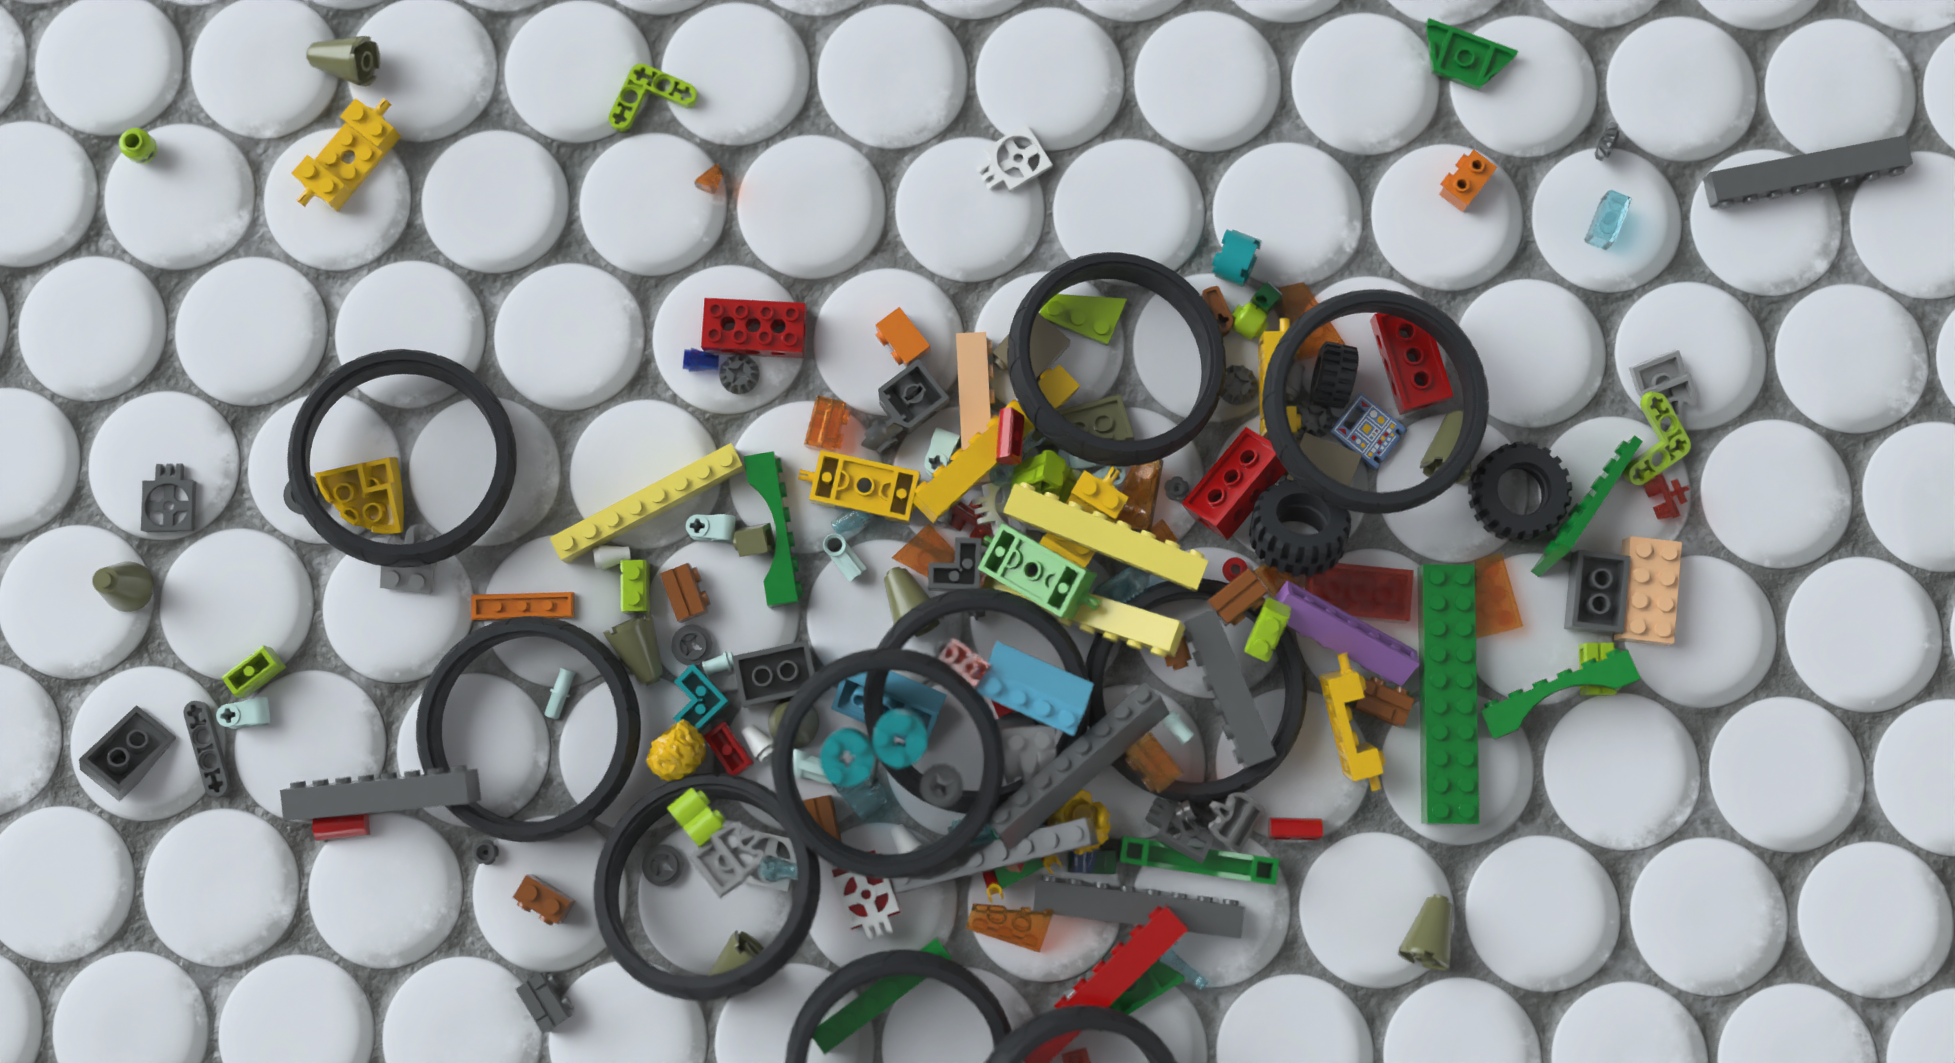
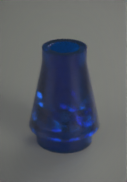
M692 347L691 350L684 349L682 369L689 370V372L718 370L719 355Z

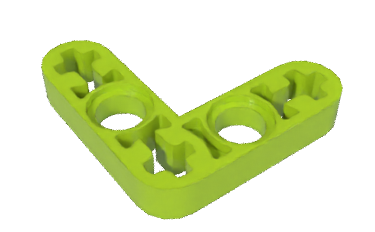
M636 64L630 70L609 113V122L613 129L618 132H625L630 129L648 92L683 108H691L697 103V91L690 83L646 64ZM645 71L646 76L653 80L652 86L650 87V81L645 78L639 81L637 73L642 74ZM662 80H668L671 86L669 90L662 92L657 89L658 83ZM676 85H678L677 89L679 92L686 94L687 91H690L692 97L686 98L684 101L681 94L675 92ZM635 92L638 94V99L636 102L629 104L624 99L626 94ZM622 105L626 108V111L624 113V118L626 121L620 122L618 125L615 118L622 116L624 112L623 108L620 107Z
M1649 391L1642 396L1640 401L1641 409L1660 442L1632 460L1623 471L1624 479L1634 485L1647 483L1684 457L1691 448L1690 439L1667 398L1659 392ZM1652 398L1658 400L1655 403L1656 408L1650 407L1653 404ZM1668 417L1671 421L1670 428L1663 431L1661 429V421ZM1676 440L1681 441L1678 445L1679 450L1672 449L1676 446ZM1660 452L1662 461L1659 465L1654 466L1652 457L1655 453ZM1635 469L1641 470L1638 472L1639 478L1633 477L1636 474Z

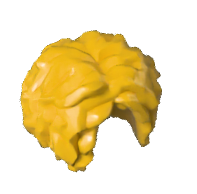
M681 720L679 723L673 724L666 732H663L661 736H658L657 739L650 743L651 748H649V753H647L648 759L645 761L653 774L658 775L664 781L683 779L689 773L695 772L696 767L705 760V741L703 736L698 733L697 728L692 726L689 721Z
M1083 789L1046 819V824L1051 827L1082 818H1093L1099 844L1073 850L1075 854L1079 855L1084 852H1091L1098 848L1100 844H1103L1109 838L1108 833L1111 828V823L1109 822L1110 812L1107 811V808L1101 802H1093L1091 793Z

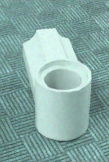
M834 533L824 539L823 548L849 582L867 570L841 535ZM832 539H839L842 542V548L838 552H831L828 549V543Z
M794 749L793 765L795 777L803 779L806 777L825 784H832L821 770L820 758Z

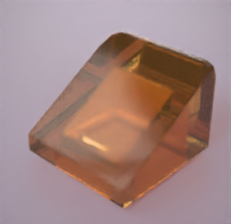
M715 164L694 181L696 188L714 195L723 175L720 165Z
M1163 519L1148 530V532L1156 535L1155 540L1165 543L1166 540L1176 542L1178 540Z

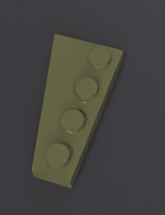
M1121 394L1057 411L1076 427L1095 436L1118 441H1134V435ZM1037 429L1028 436L1030 446L1054 445Z

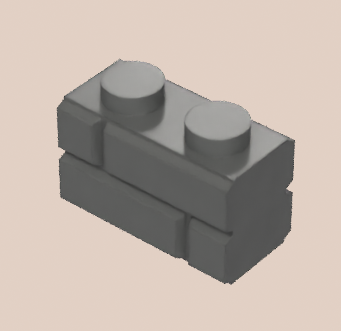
M547 971L539 973L515 989L542 1034L550 1031L573 1015L571 1009H573L571 1001L566 995L561 996L557 989L560 986L557 978L553 973L548 974Z

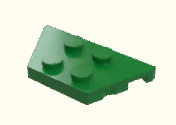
M1428 18L1426 22L1431 73L1477 91L1518 54V51L1439 21Z
M1158 959L1107 1008H1112L1129 1015L1183 982L1186 978L1183 974Z

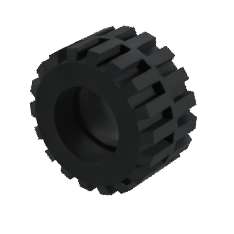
M1325 341L1321 346L1316 359L1310 388V397L1313 404L1337 409L1345 408L1350 400L1357 375L1359 361L1357 347Z

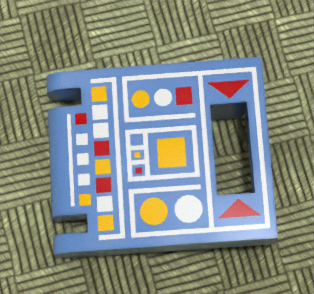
M1361 392L1358 393L1328 433L1347 449L1362 454L1361 460L1372 469L1377 470L1380 465L1374 460V457L1383 462L1401 439L1395 433V430L1404 435L1407 429ZM1354 409L1363 413L1351 430H1348L1343 425Z

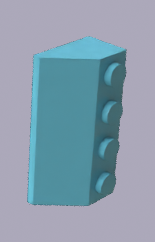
M996 641L976 688L982 696L1074 735L1085 711L1093 683Z
M889 671L884 690V714L895 709L916 713L926 725L928 743L947 694ZM867 673L859 674L839 683L831 707L832 710L865 723L863 693ZM898 733L895 734L896 737L905 740V734L902 736Z

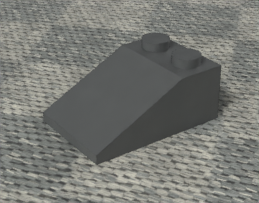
M136 705L79 758L80 771L120 802L139 784L174 742L176 737Z

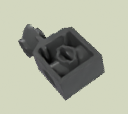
M919 359L878 388L880 406L890 419L887 422L881 420L870 427L864 434L866 438L861 443V446L869 450H877L880 454H883L898 442L895 436L900 432L911 434L949 405L948 395Z

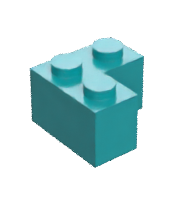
M693 663L674 681L691 701L673 719L677 723L681 720L689 721L692 726L697 728L698 733L707 727L731 703L720 689Z

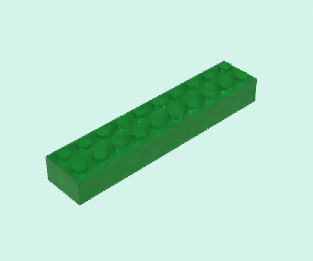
M1423 564L1417 568L1421 824H1479L1475 565Z

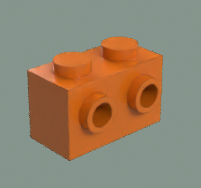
M1474 149L1469 156L1466 154L1462 155L1455 165L1458 168L1455 174L1448 173L1440 184L1444 188L1439 195L1462 212L1497 169V166Z
M900 307L875 325L878 331L875 336L883 346L888 344L893 351L890 355L899 366L903 364L907 368L917 359L920 360L931 351L928 342Z

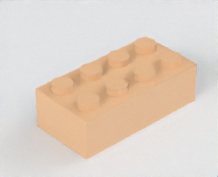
M1634 536L1622 540L1621 555L1630 556L1624 632L1614 635L1615 641L1658 646L1674 644L1682 542Z

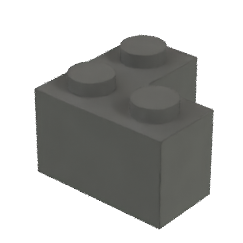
M955 537V563L929 562L928 590L950 592L960 589L980 588L981 570L977 568L981 563V538Z

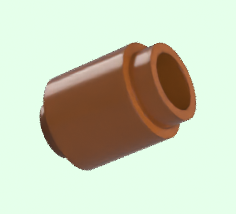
M1185 636L1181 638L1175 657L1166 654L1164 659L1167 667L1173 666L1174 670L1189 666L1187 661L1192 660Z

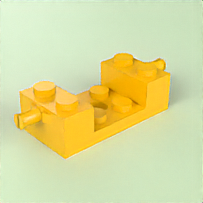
M357 98L352 101L340 116L345 124L315 159L306 155L291 173L306 189L296 201L305 207L312 197L315 196L321 198L337 212L401 138L394 127L387 123L382 116L392 106L390 102L383 98L376 108L373 109L364 105ZM347 153H355V160L352 163H344V156Z
M1289 318L1279 319L1280 331H1264L1258 341L1260 435L1269 440L1263 415L1264 379L1272 353L1281 337L1290 327ZM1286 407L1290 427L1295 435L1297 434V429L1301 428V415L1296 414V407Z
M820 450L815 472L800 469L798 480L812 482L809 496L812 504L834 509L837 506L883 516L885 520L910 525L912 513L916 508L912 500L916 495L914 490L919 486L921 478L920 471ZM863 479L869 480L872 483L871 490L866 493L860 492L857 489L859 481Z
M1111 466L1103 479L1097 478L1084 470L1065 504L1068 505L1069 501L1075 502L1084 507L1083 511L1093 514V511L1100 512L1108 516V521L1114 523L1129 498L1119 492L1113 485L1121 472L1117 469L1113 474L1115 468ZM1046 533L1039 542L1062 557L1076 562L1085 568L1096 553L1049 533Z
M1341 653L1337 655L1341 670L1318 675L1343 775L1353 782L1368 778L1371 791L1382 789L1378 775L1384 774L1382 766H1385L1384 755L1381 750L1378 751V748L1368 742L1359 744L1355 730L1351 731L1349 721L1353 720L1350 707L1348 705L1345 706L1346 702L1365 698L1363 691L1366 690V683L1363 675H1359L1351 667L1348 653Z

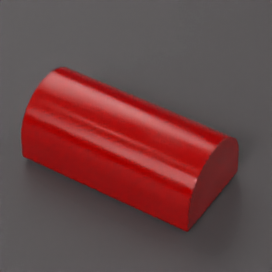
M1012 407L1002 408L999 411L996 461L1006 465L1021 464L1025 416Z
M726 721L721 722L703 735L728 774L738 776L754 764Z
M369 813L313 818L312 829L316 841L370 835Z
M1269 817V840L1318 841L1323 837L1322 818Z

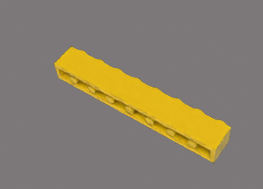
M1060 364L1053 370L1049 367L1039 377L1041 379L1038 383L1040 389L1056 411L1080 387ZM1014 399L1005 408L1012 407L1025 416L1024 441L1036 428L1026 417L1019 403ZM997 415L986 425L988 429L983 434L977 432L968 441L971 444L965 450L962 448L958 449L951 456L952 462L949 465L945 466L942 464L932 474L934 478L929 483L923 481L914 490L916 495L912 502L933 524L999 464L996 461L999 417Z

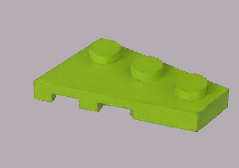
M1057 294L1042 307L1040 314L1051 324L1108 346L1127 299Z

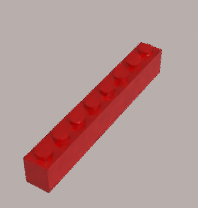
M1168 904L1163 908L1158 905L1149 913L1148 917L1150 920L1144 926L1139 923L1129 933L1131 938L1125 944L1120 941L1110 951L1112 956L1106 962L1101 959L1091 969L1093 974L1087 980L1082 977L1072 987L1075 992L1068 998L1065 995L1062 996L1054 1004V1007H1073L1074 1005L1108 1007L1188 931L1189 926ZM1082 1031L1064 1034L1048 1041L1033 1051L1023 1061L1025 1063H1050Z

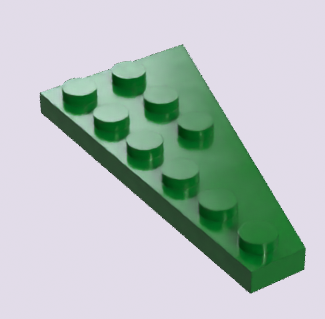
M1634 435L1628 442L1623 440L1614 451L1617 455L1605 464L1602 469L1604 471L1603 474L1598 476L1593 482L1589 493L1569 511L1568 516L1570 518L1567 522L1564 521L1556 531L1557 536L1555 539H1552L1545 547L1544 554L1531 570L1533 574L1540 577L1572 549L1643 442L1641 439Z

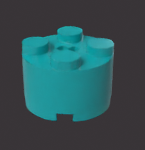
M1227 229L1221 242L1223 244L1222 252H1217L1213 259L1212 273L1219 279L1244 287V283L1248 281L1257 260L1254 253L1256 249L1260 250L1262 240L1234 229L1232 231Z
M900 709L885 713L878 720L873 734V747L877 756L884 763L894 768L908 767L916 763L923 756L927 747V728L921 717L912 711ZM896 733L900 736L906 735L904 743L901 741L895 742Z
M841 728L833 732L825 740L820 752V767L829 782L845 787L854 786L867 779L873 769L875 760L873 743L860 730ZM847 751L850 756H854L851 762H846L844 758H841L844 752Z

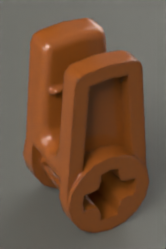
M1218 286L1209 287L1203 290L1202 297L1212 310L1216 321L1220 320L1221 323H1226L1224 328L1218 324L1222 337H1225L1231 330L1233 317Z

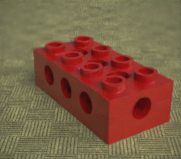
M704 298L701 348L706 354L804 358L808 311L806 304L800 302ZM727 324H735V327L732 330H724ZM752 325H761L758 331H749ZM777 326L786 327L782 333H774Z
M1375 313L1370 319V323L1399 415L1448 402L1453 397V392L1436 340L1423 329L1409 321L1388 314ZM1399 330L1405 331L1409 338H1403L1399 334ZM1406 354H1412L1416 362L1409 361ZM1414 377L1420 378L1423 381V386H1418L1414 381Z
M1245 427L1181 504L1193 519L1228 541L1251 514L1259 495L1271 485L1276 484L1287 470L1280 462L1271 442Z

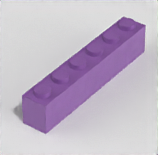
M1288 580L1273 598L1291 607L1290 617L1286 625L1294 628L1298 634L1309 636L1322 647H1329L1338 652V654L1348 653L1349 659L1359 663L1363 669L1374 671L1381 675L1389 683L1394 682L1402 686L1419 665L1417 650Z

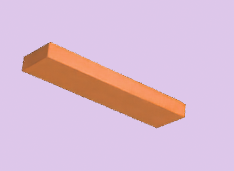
M574 592L471 595V620H504L523 616H541L554 619L575 618Z

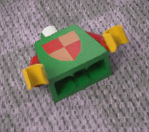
M993 829L990 830L994 839L999 840L1000 838L995 834ZM1053 855L982 873L990 903H993L991 897L996 893L1000 894L1002 900L1004 899L1002 889L1044 867L1052 874L1051 864L1058 863L1062 867V863L1057 856Z

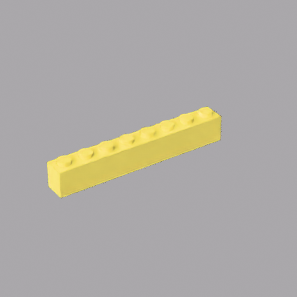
M730 443L550 537V540L560 560L567 564L592 551L593 548H598L599 545H603L746 469L734 446Z
M1021 482V485L1014 484L1003 511L1004 516L1192 591H1197L1208 564V560L1203 559L1204 554L1190 549L1189 553L1180 550L1181 545L1170 540H1166L1165 543L1155 540L1156 535L1148 531L1142 530L1141 534L1131 530L1132 526L1119 520L1117 524L1107 520L1108 516L1100 512L1093 511V514L1083 511L1084 507L1075 502L1069 501L1068 505L1059 501L1060 497L1055 494L1045 492L1042 495L1035 492L1036 487L1024 482Z
M988 574L986 575L982 589L1006 591L1037 604ZM1091 593L1089 595L1101 601L1100 605L1095 604L1099 606L1098 609L1093 610L1083 603L1073 620L1061 618L1037 604L1058 620L1062 626L1070 628L1071 624L1079 626V630L1084 633L1094 635V632L1103 634V638L1116 643L1120 639L1126 641V645L1131 648L1141 650L1142 647L1151 649L1150 653L1165 658L1166 654L1175 657L1185 630L1180 621Z

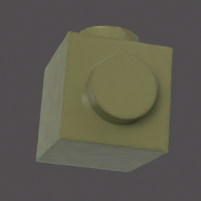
M770 522L743 527L734 532L733 544L739 553V557L769 552L776 547Z

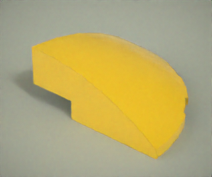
M388 457L314 473L325 500L332 503L340 512L339 516L350 524L364 527L373 533L394 534L403 532L404 504L397 457Z

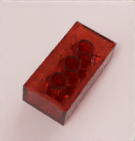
M1338 563L1335 567L1329 568L1328 571L1322 574L1316 572L1314 576L1306 577L1305 590L1359 620L1406 624L1410 622L1414 570Z

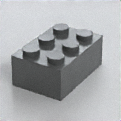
M1577 550L1571 553L1564 629L1610 635L1624 632L1630 556Z
M808 640L732 656L741 705L744 708L790 699L816 673L811 644Z

